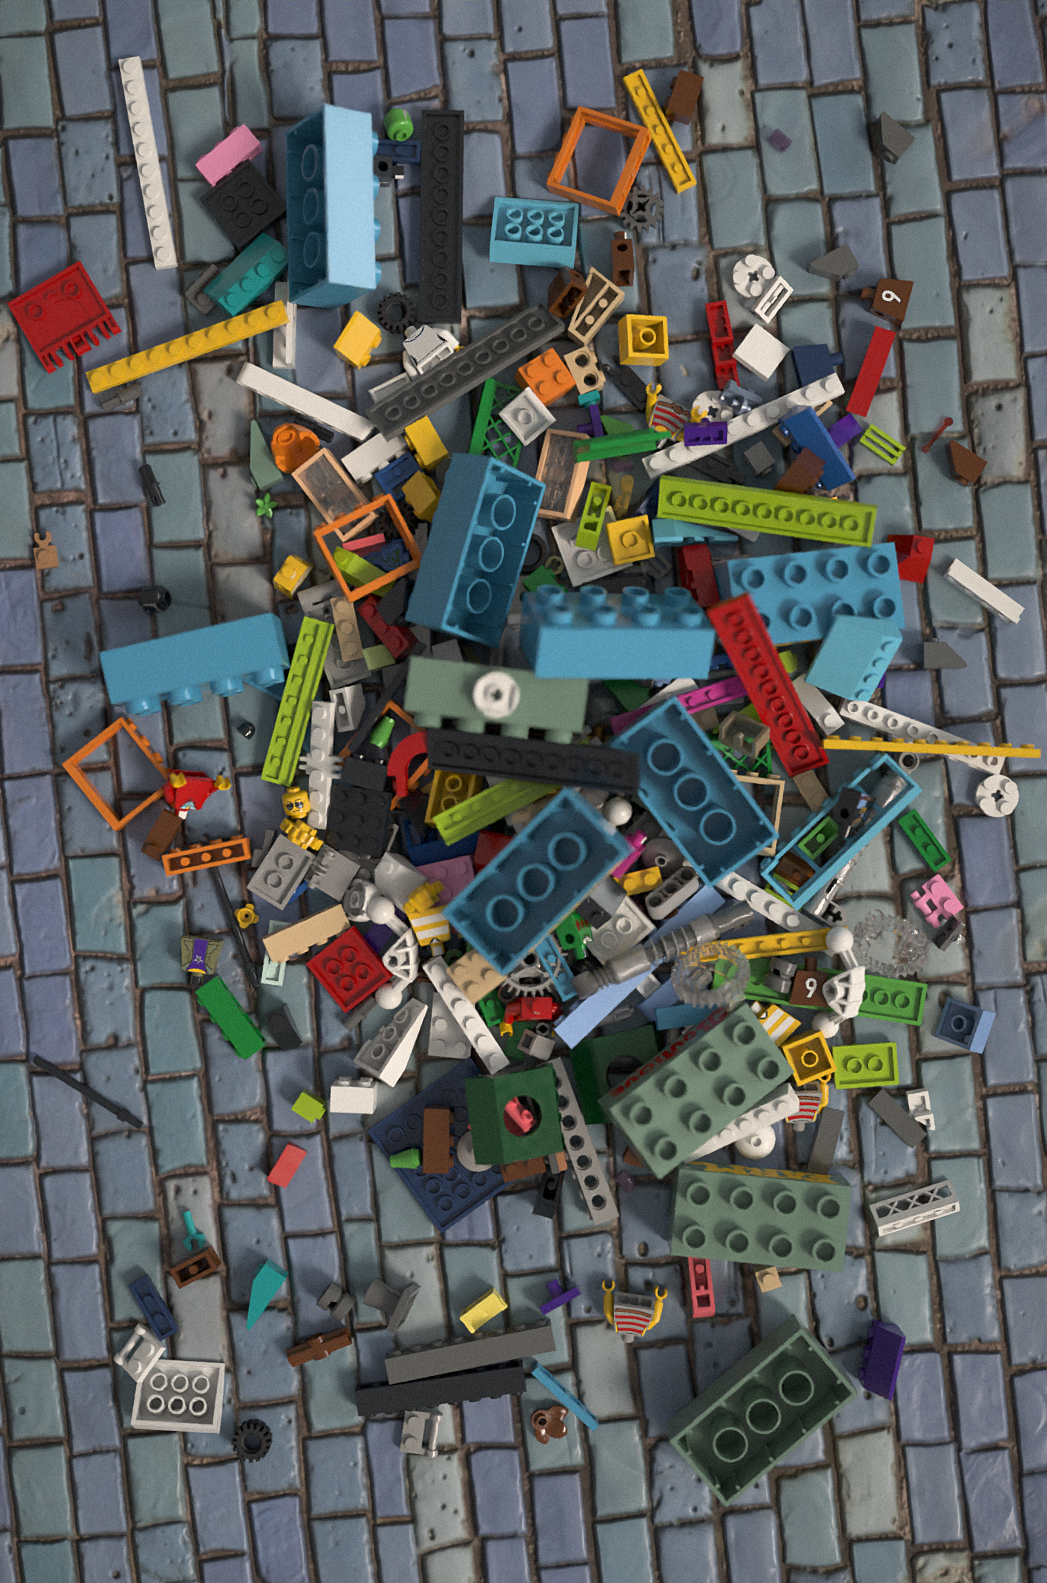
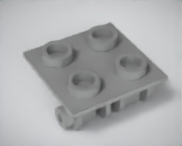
M324 844L304 880L308 882V887L312 889L316 887L340 902L360 865Z

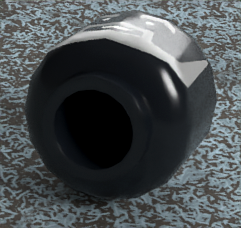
M162 585L146 586L138 596L139 605L147 613L165 612L172 602L169 590Z

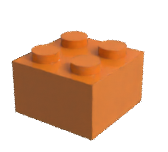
M553 347L520 367L514 376L521 389L524 391L527 387H530L545 407L571 392L577 383Z

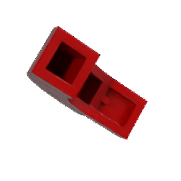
M428 730L419 731L406 737L391 754L387 776L396 775V779H393V790L397 792V797L409 795L408 767L414 756L419 753L428 752Z

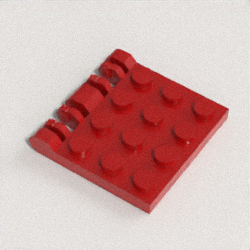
M81 261L76 262L7 303L49 374L57 370L49 355H52L59 368L64 366L62 359L56 353L59 349L63 348L65 355L70 361H73L75 357L68 344L71 343L79 357L92 350L84 336L86 333H88L95 346L100 345L98 337L92 331L98 326L103 336L107 340L110 339L111 335L103 323L106 322L114 336L122 332Z

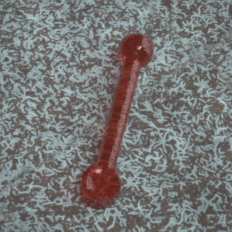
M948 417L944 420V425L939 429V431L934 435V437L929 441V443L922 447L923 453H928L930 451V447L932 446V444L937 440V438L942 434V432L947 428V426H951L953 424V419L951 417Z

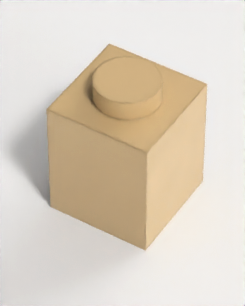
M757 1264L752 1266L762 1293L782 1286L774 1265Z

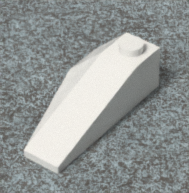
M412 998L394 1015V1020L387 1027L383 1025L379 1029L380 1033L373 1040L369 1039L363 1045L353 1062L381 1081L394 1087L406 1068L428 1006Z

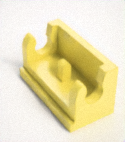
M493 1287L460 1312L459 1318L468 1330L474 1333L479 1327L506 1309L508 1305Z

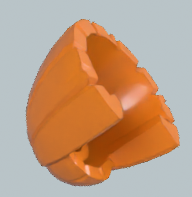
M286 422L278 425L273 430L271 452L275 464L282 472L292 473L320 450L318 447L320 446L318 437L306 427Z

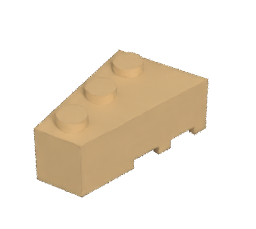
M591 267L586 281L589 291L578 303L568 328V337L580 347H585L589 344L623 302L625 296L622 290L593 267Z

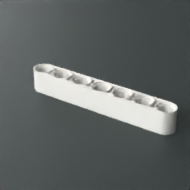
M244 362L236 379L238 384L361 443L367 442L375 429L370 420L248 362Z

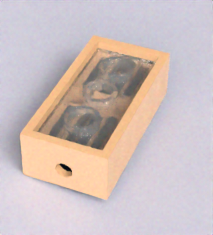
M547 428L535 478L546 484L537 517L569 523L576 522L590 461L574 463L571 442L589 439L590 437L587 434Z
M325 447L292 473V476L329 524L335 521V516L343 512L346 515L354 512L352 508L363 502L365 505L370 504L333 453ZM373 510L334 531L343 542L347 543L373 524L380 516L376 510Z

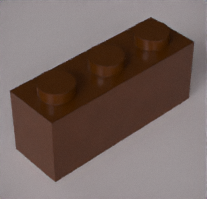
M425 1105L423 1173L449 1174L450 1167H454V1154H450V1146H454V1133H450V1125H454V1112H450L451 1106Z

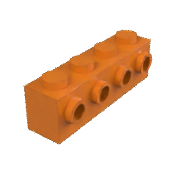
M242 834L230 837L231 841L223 843L222 839L209 841L210 846L202 847V844L199 843L189 845V850L181 851V847L168 850L169 854L162 855L166 876L251 859L253 858L250 838H243Z

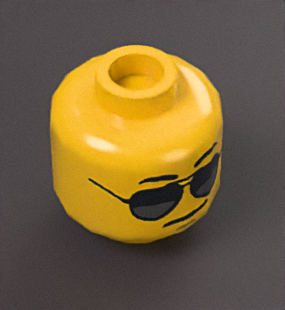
M299 786L290 787L281 797L284 812L287 816H291V819H298L308 815L307 812L310 811L311 806L306 790L300 789Z

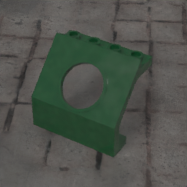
M649 1021L638 1027L587 1039L584 1037L572 1049L568 1047L585 1125L612 1123L597 1102L598 1099L611 1090L606 1080V1071L612 1060L621 1055H631L639 1059L642 1065H644L663 1050L660 1030H656L655 1021Z
M544 1063L533 1069L502 1075L481 1077V1074L464 1079L475 1165L507 1164L563 1152L565 1137L561 1131L562 1115L558 1108L559 1093L556 1090V1071L553 1069V1063ZM526 1095L537 1102L540 1109V1121L535 1130L530 1134L515 1136L504 1125V1109L513 1098Z

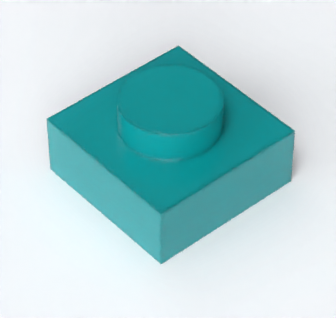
M598 390L577 396L579 409L585 407L587 410L590 405L600 402Z

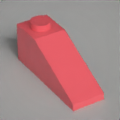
M687 1257L693 1318L712 1317L715 1315V1303L710 1260Z

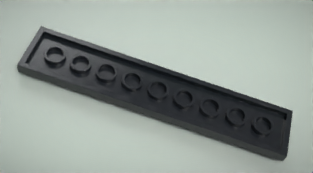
M422 110L419 324H461L464 110Z
M428 727V769L632 795L640 793L642 750L575 742L568 744L545 741V739L527 737V739L514 736L507 737L501 736L499 733H474L449 727Z

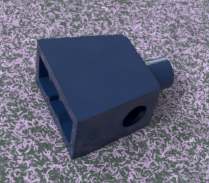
M827 344L795 346L790 351L799 389L834 374L833 366L843 364L841 351L830 354Z

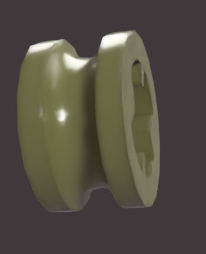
M551 556L546 560L545 569L551 565L552 560H556V563L559 562L561 566H558V571H553V568L551 570L557 576L563 571L564 562L558 556Z

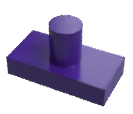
M590 405L588 411L591 423L577 425V433L587 434L588 436L594 435V438L604 436L598 405Z
M704 417L701 418V422L684 423V446L727 444V421L710 422L708 418Z
M556 1279L545 1285L553 1300L539 1307L542 1315H545L581 1295L582 1292L577 1286L564 1293Z

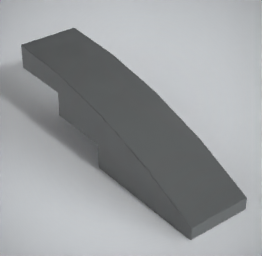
M830 1107L823 1108L819 1124L816 1125L813 1143L810 1146L805 1168L806 1173L828 1175L845 1114L843 1110Z

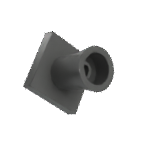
M376 1277L364 1297L363 1305L390 1314L392 1318L386 1330L394 1334L404 1325L421 1286L413 1283L403 1293H400Z

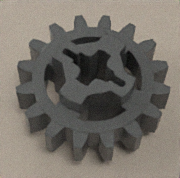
M642 185L641 190L638 191L635 186L633 187L634 192H629L619 219L624 220V227L630 225V232L637 229L638 234H641L642 229H645L646 233H649V227L656 229V222H662L660 215L664 214V208L660 207L664 205L663 200H658L660 198L659 193L653 195L652 187L645 191V186ZM631 204L632 210L628 214L627 208ZM655 205V214L654 216H652V213L650 211L653 209V206ZM638 208H640V209H644V208H645V212H643V211H641V210L638 211Z

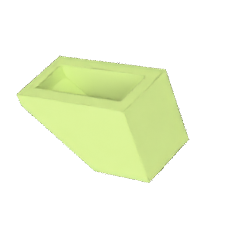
M385 644L362 650L368 669L372 673L382 670L383 667L396 665L395 659L398 658L393 656Z

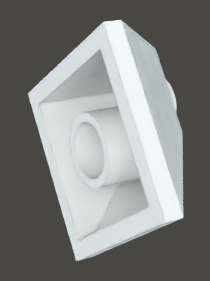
M385 853L375 869V885L383 896L388 898L404 913L405 911L402 909V906L409 900L407 895L425 884L428 880L427 876L400 854Z

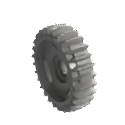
M556 930L552 931L549 935L559 953L563 957L567 956L568 952H562L563 948L559 944V937H555ZM533 950L532 953L536 958L535 962L528 965L522 961L514 970L507 974L508 977L502 982L501 987L508 984V992L514 988L516 989V996H518L520 991H523L524 997L527 996L528 992H531L532 997L535 998V991H538L543 996V989L546 988L548 992H551L549 985H554L555 983L549 977V973L545 970L537 952ZM544 957L547 963L556 967L553 973L554 977L558 978L559 971L566 972L565 969L560 967L562 963L559 957L557 964L555 962H548V959ZM519 977H541V984L520 985Z

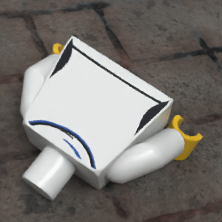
M423 325L417 330L414 326H410L404 333L407 339L403 342L406 349L403 352V366L411 380H414L453 355V349L457 353L465 347H460L458 345L459 342L448 330L436 327L431 329L427 325Z

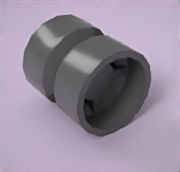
M771 956L768 965L770 972L765 974L762 985L789 994L792 985L790 977L795 976L798 965Z
M332 1281L322 1293L316 1305L324 1311L329 1310L330 1315L338 1322H341L354 1305L356 1299L347 1292L343 1294L342 1288Z

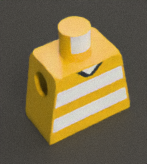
M297 554L289 555L273 579L274 588L290 599H293L314 566Z
M449 904L428 908L420 914L414 911L408 915L420 946L430 944L433 956L444 954L443 941L451 939L450 921L441 913Z
M755 1000L749 1006L777 1047L801 1024L796 1018L773 1003L769 1002L763 1007Z

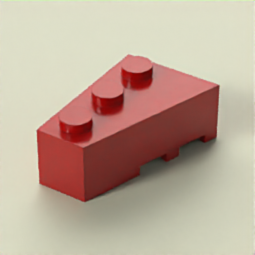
M707 544L688 545L678 548L677 555L681 587L690 591L692 597L702 610H707L708 607L720 603L711 564V551L708 549Z

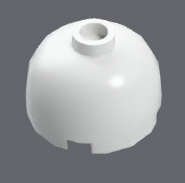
M355 879L350 883L353 884L351 889H347L345 892L343 910L345 913H348V920L366 922L371 920L367 913L369 903L376 897H382L374 883Z
M769 1125L733 1143L741 1155L757 1160L771 1153L776 1138L773 1128Z

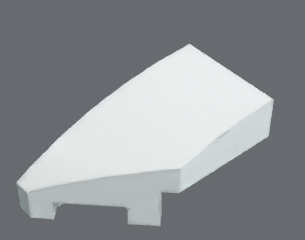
M927 1088L905 1091L909 1113L918 1122L920 1121L928 1126L932 1131L935 1130Z

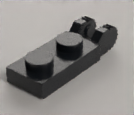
M615 354L612 357L613 362L622 371L617 375L611 366L606 363L602 368L611 377L612 382L641 412L646 408L647 385L629 366L620 364V357Z

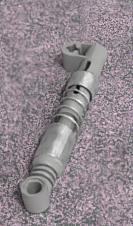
M896 752L893 761L907 775H910L919 765V756L917 753ZM905 755H908L910 758L907 766H904L902 762ZM890 767V771L886 772L887 776L884 775L883 778H879L869 794L876 797L875 802L881 808H884L902 791L901 783H905ZM873 807L864 826L877 814ZM853 827L850 837H854L861 829ZM845 839L842 842L841 846L837 845V847L839 848L837 852L846 844ZM864 847L803 905L802 909L830 926H842L847 920L846 911L831 900L838 889L846 884L845 882H847L854 870L853 865L858 864L856 860L859 856L864 855L862 852ZM827 907L829 911L837 915L836 919L824 913Z

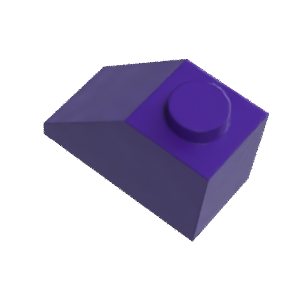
M851 413L827 429L838 449L863 431Z

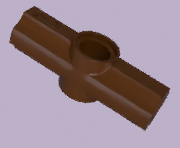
M346 1325L325 1334L320 1332L312 1335L307 1341L286 1349L288 1361L292 1367H295L313 1359L317 1361L326 1358L333 1351L351 1345V1335Z

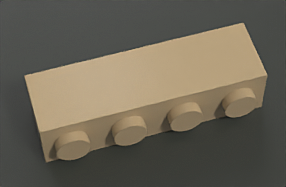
M337 902L265 935L261 939L271 961L280 964L289 960V956L294 953L300 955L309 950L308 947L313 944L319 946L328 942V938L336 935V937L341 936L351 926L342 905Z

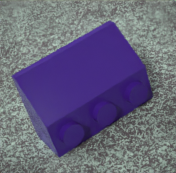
M873 1320L872 1326L869 1325L867 1329L868 1343L862 1351V1359L864 1361L862 1367L858 1369L857 1379L864 1389L892 1401L906 1337L898 1325Z

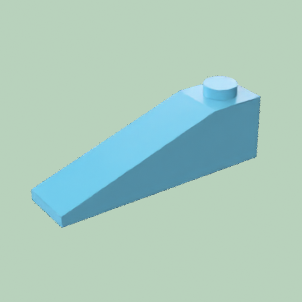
M657 516L651 520L653 548L698 544H733L738 541V536L685 521L659 518Z

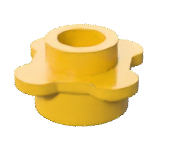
M247 904L245 908L236 909L234 912L241 928H247L249 924L259 921V916L255 914L252 904Z

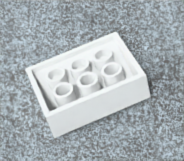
M158 1359L143 1381L137 1382L131 1425L136 1429L219 1433L222 1416L225 1363Z

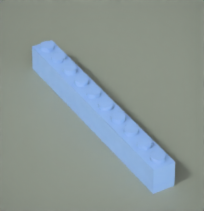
M699 883L697 891L678 906L679 912L674 917L661 919L663 923L658 928L655 927L646 935L647 938L642 943L639 942L634 947L642 944L644 949L652 946L650 940L653 941L654 945L657 944L658 939L661 938L660 935L664 937L671 934V930L675 932L681 929L680 926L684 928L688 926V922L702 915H712L725 900L713 887L709 889L705 883L703 885ZM658 959L659 965L663 962L662 959ZM650 963L651 970L619 985L608 983V987L604 985V989L601 990L599 988V992L583 999L581 1002L576 1000L569 1007L571 1011L565 1017L562 1014L554 1021L553 1031L572 1049L657 967Z

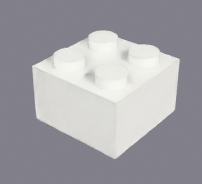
M340 1076L339 1079H335L331 1085L330 1112L373 1114L377 1106L378 1081H373L371 1077H361L360 1080H352V1077Z

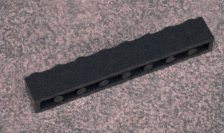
M523 1360L483 1365L389 1384V1380L357 1384L355 1397L358 1417L371 1418L379 1413L391 1415L399 1410L412 1412L418 1410L419 1407L427 1406V1408L431 1409L438 1407L439 1404L457 1405L460 1401L469 1400V1402H477L481 1398L486 1397L498 1399L502 1395L507 1394L519 1396L523 1392H527Z

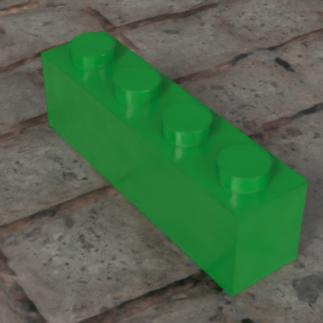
M220 975L195 991L198 1003L208 1009L210 1012L208 1013L209 1018L214 1024L218 1023L222 1029V1036L227 1041L230 1040L234 1045L233 1050L239 1058L242 1057L246 1060L268 1044V1041Z

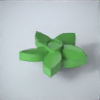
M267 492L263 500L254 499L256 505L259 506L256 509V515L265 514L272 518L271 508L276 507L278 503L270 501V495Z

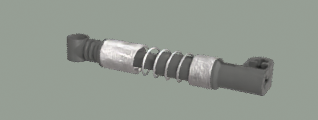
M744 899L712 915H702L688 922V926L684 928L680 926L681 929L675 932L671 930V934L663 937L660 935L661 938L658 939L657 944L654 945L653 941L650 940L652 946L646 949L640 944V946L638 945L607 960L602 965V969L598 967V971L596 969L592 970L593 973L590 971L584 972L570 981L579 1000L586 999L599 992V988L601 990L604 989V985L608 987V983L619 985L651 970L650 963L658 967V959L668 962L670 957L678 958L679 953L683 951L688 953L691 947L698 948L716 940L725 931L732 929L735 932L748 926L754 919L753 911L747 900Z

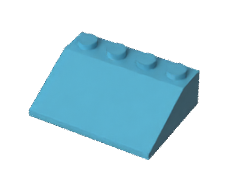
M495 197L489 262L559 268L568 266L574 269L579 203Z
M836 615L804 681L848 700L869 702L903 640L896 621Z

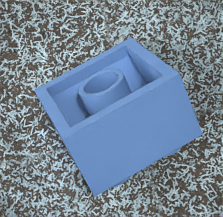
M948 997L934 1037L969 1051L982 1054L996 1013Z

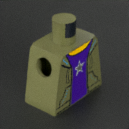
M187 934L181 936L182 970L192 972L191 984L203 985L204 975L215 973L225 940Z

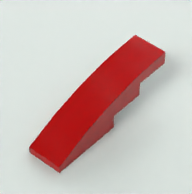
M726 300L705 303L718 391L722 392L723 386L730 379L737 382V386L740 387L736 368L737 361L732 357L735 352L734 338Z
M875 326L846 406V411L866 417L896 332Z

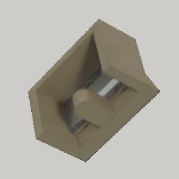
M734 710L719 725V742L753 759H756L759 751L769 741L770 727Z

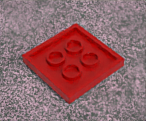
M355 926L347 930L306 963L344 1013L352 1009L394 975L385 967L381 958Z

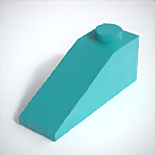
M267 1259L265 1264L260 1262L253 1272L256 1274V1277L252 1284L246 1329L249 1331L288 1275L286 1270L270 1259Z

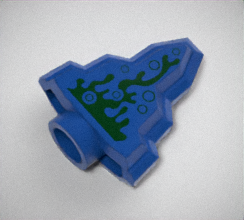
M402 538L392 540L391 544L382 546L379 552H370L362 557L386 574L413 560L409 551H406ZM406 574L396 580L400 581L403 577L406 578Z

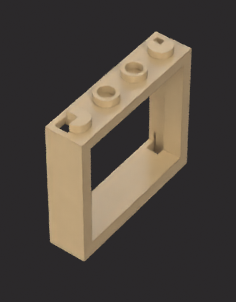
M730 769L739 781L775 786L770 823L778 833L785 781L779 779L780 775L767 774V778L758 777L759 773L746 771V775L737 774L738 770ZM777 839L756 855L775 857Z

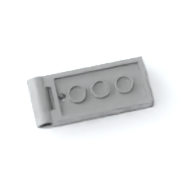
M335 579L297 592L305 616L335 624L330 599L343 596ZM326 609L330 610L328 614H325ZM335 625L324 664L332 690L373 677L372 672L368 669L365 658L343 662Z

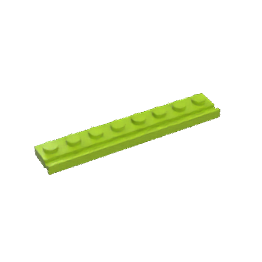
M304 616L261 775L262 780L287 787L292 786L312 712V701H315L335 627L333 623Z
M585 738V739L581 740L580 742H578V743L590 744L587 738ZM506 779L433 817V820L448 846L562 786Z

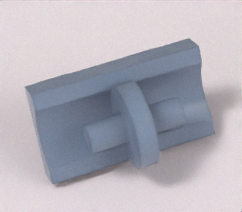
M730 379L723 386V391L718 396V401L734 408V413L741 415L753 410L762 402V397L756 395L753 389L738 387L737 382Z

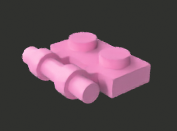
M938 873L920 885L925 892L920 896L917 890L910 893V897L914 901L913 904L925 915L924 919L927 923H931L934 929L941 926V922L937 918L939 915L948 920L952 914L955 915L964 908ZM929 899L936 907L933 911L926 904Z

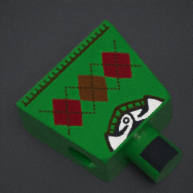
M572 911L555 930L564 950L573 948L576 960L588 957L585 944L592 942L593 936L590 923L578 912Z

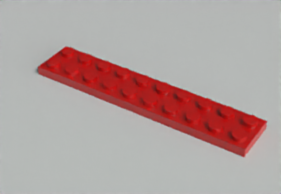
M749 591L708 607L707 612L762 723L770 727L769 737L789 777L791 778L830 763L825 749L820 748L821 741Z

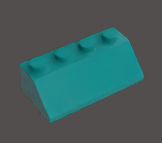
M262 233L203 292L230 319L242 315L288 270V251L277 240Z

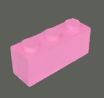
M243 124L240 127H235L230 132V136L224 141L220 140L217 142L210 153L202 155L195 166L213 188L247 159L252 161L263 149L260 142Z

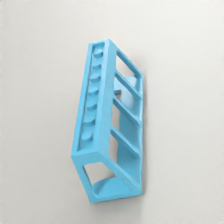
M874 752L867 759L869 763L864 768L861 766L852 773L853 778L848 783L843 782L836 789L838 793L833 798L830 796L821 803L822 808L817 813L813 811L805 819L807 823L803 827H796L790 833L791 838L786 843L782 841L777 845L775 857L766 856L759 863L760 874L796 910H799L923 791L885 752ZM885 762L906 782V787L884 808H881L874 802L872 807L877 811V814L854 837H843L846 840V844L822 867H819L803 852L796 842L822 817L825 819L828 816L827 812L838 802L842 786L854 788L867 794L857 783L871 770H875ZM791 847L815 870V874L793 895H790L769 873L778 863V859Z

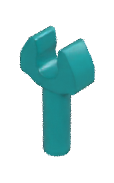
M190 1210L182 1212L188 1232L187 1237L183 1240L184 1246L189 1251H192L193 1243L191 1240L197 1239L199 1247L202 1248L205 1243V1234L196 1231Z

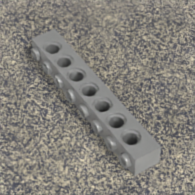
M558 1054L550 1057L548 1061L536 1062L537 1067L544 1063H553L556 1076L560 1079L556 1085V1090L559 1095L567 1098L565 1104L558 1105L562 1119L567 1115L574 1118V1122L570 1125L564 1124L563 1121L561 1122V1131L564 1134L567 1147L564 1148V1154L567 1161L571 1160L574 1168H571L574 1180H579L581 1185L578 1191L582 1201L585 1199L587 1201L588 1207L585 1210L589 1220L593 1219L595 1225L619 1217L618 1209L588 1128L585 1125L561 1055ZM578 1135L582 1140L579 1144L575 1145L569 1141L570 1138ZM585 1155L589 1160L586 1164H580L577 1162V1158ZM588 1175L596 1177V1181L592 1184L586 1183L584 1179ZM595 1195H601L604 1199L601 1203L596 1204L592 1202V1198Z

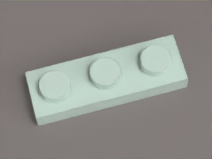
M270 920L268 934L292 924V922ZM267 950L265 951L261 983L282 986L286 961L280 964L277 962L273 963Z

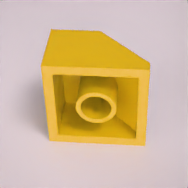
M356 310L333 346L337 356L358 370L362 366L365 367L371 358L370 352L373 348L376 349L382 340L380 329Z

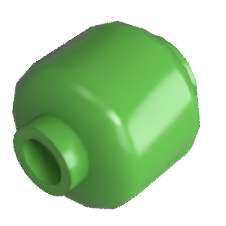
M394 108L385 115L383 123L391 140L404 141L412 135L414 128L410 115L406 110Z

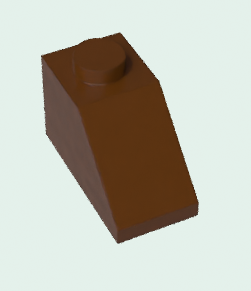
M951 439L945 446L950 474L960 486L970 487L988 462Z
M164 808L148 833L141 852L159 862L162 859V855H165L170 850L183 818Z

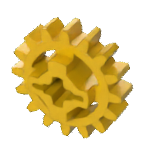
M284 818L279 826L288 833V840L305 850L309 846L318 851L324 843L322 839L315 835L317 833L316 829L299 819L294 823L292 820Z
M440 880L432 885L426 882L407 895L409 900L402 906V909L407 915L412 914L414 911H417L419 914L440 900L438 894L443 892L445 887Z

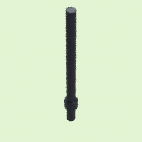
M218 867L211 868L209 870L244 963L242 965L244 972L248 974L252 987H258L261 984L255 970L257 967L255 962L251 960Z
M38 1055L34 1058L32 1063L112 1112L123 1123L126 1121L138 1130L144 1124V1122L131 1115V1112L126 1108L118 1107Z

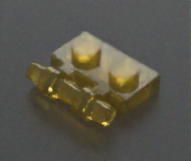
M630 475L622 477L620 488L623 491L622 496L617 495L614 511H618L616 517L625 519L634 484V479Z

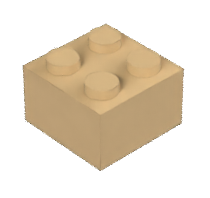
M475 948L471 949L446 969V972L472 1005L508 977L507 974L502 977Z

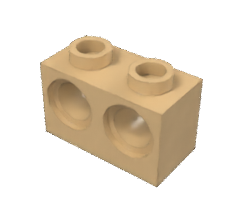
M585 346L563 356L566 368L577 382L574 387L578 396L595 390H603V382H606L602 370H597L595 365L597 359L593 350L589 351L588 347ZM578 358H584L587 364L585 366H578L575 361ZM592 377L596 383L588 386L584 383V379Z

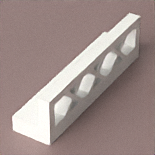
M275 282V302L280 300L284 302L290 322L274 328L273 368L295 369L297 304L289 303L288 282Z
M954 559L942 577L1009 626L1017 624L1020 620L1019 615L1025 608L958 559Z
M950 1180L869 1205L879 1237L960 1211L959 1200ZM948 1188L951 1196L942 1198L937 1196V1193L940 1189ZM922 1195L930 1197L929 1202L926 1204L916 1201ZM903 1201L910 1204L908 1210L904 1211L896 1207L898 1203ZM885 1208L890 1210L888 1216L879 1218L876 1210Z

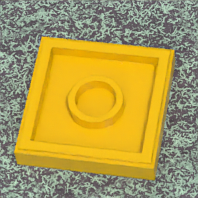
M647 515L605 523L613 566L655 557Z

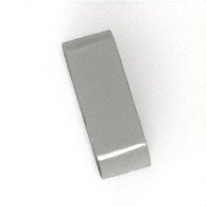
M684 866L646 897L647 910L652 919L660 920L666 917L697 891L699 882L696 870L693 867Z

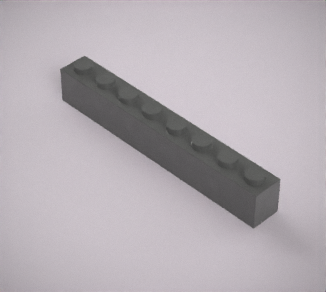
M540 1318L530 1324L520 1322L506 1329L504 1327H496L491 1332L486 1333L484 1331H476L471 1336L466 1337L456 1335L451 1337V1340L442 1341V1339H437L427 1345L417 1343L402 1350L401 1348L390 1349L384 1359L389 1384L556 1351L551 1319Z

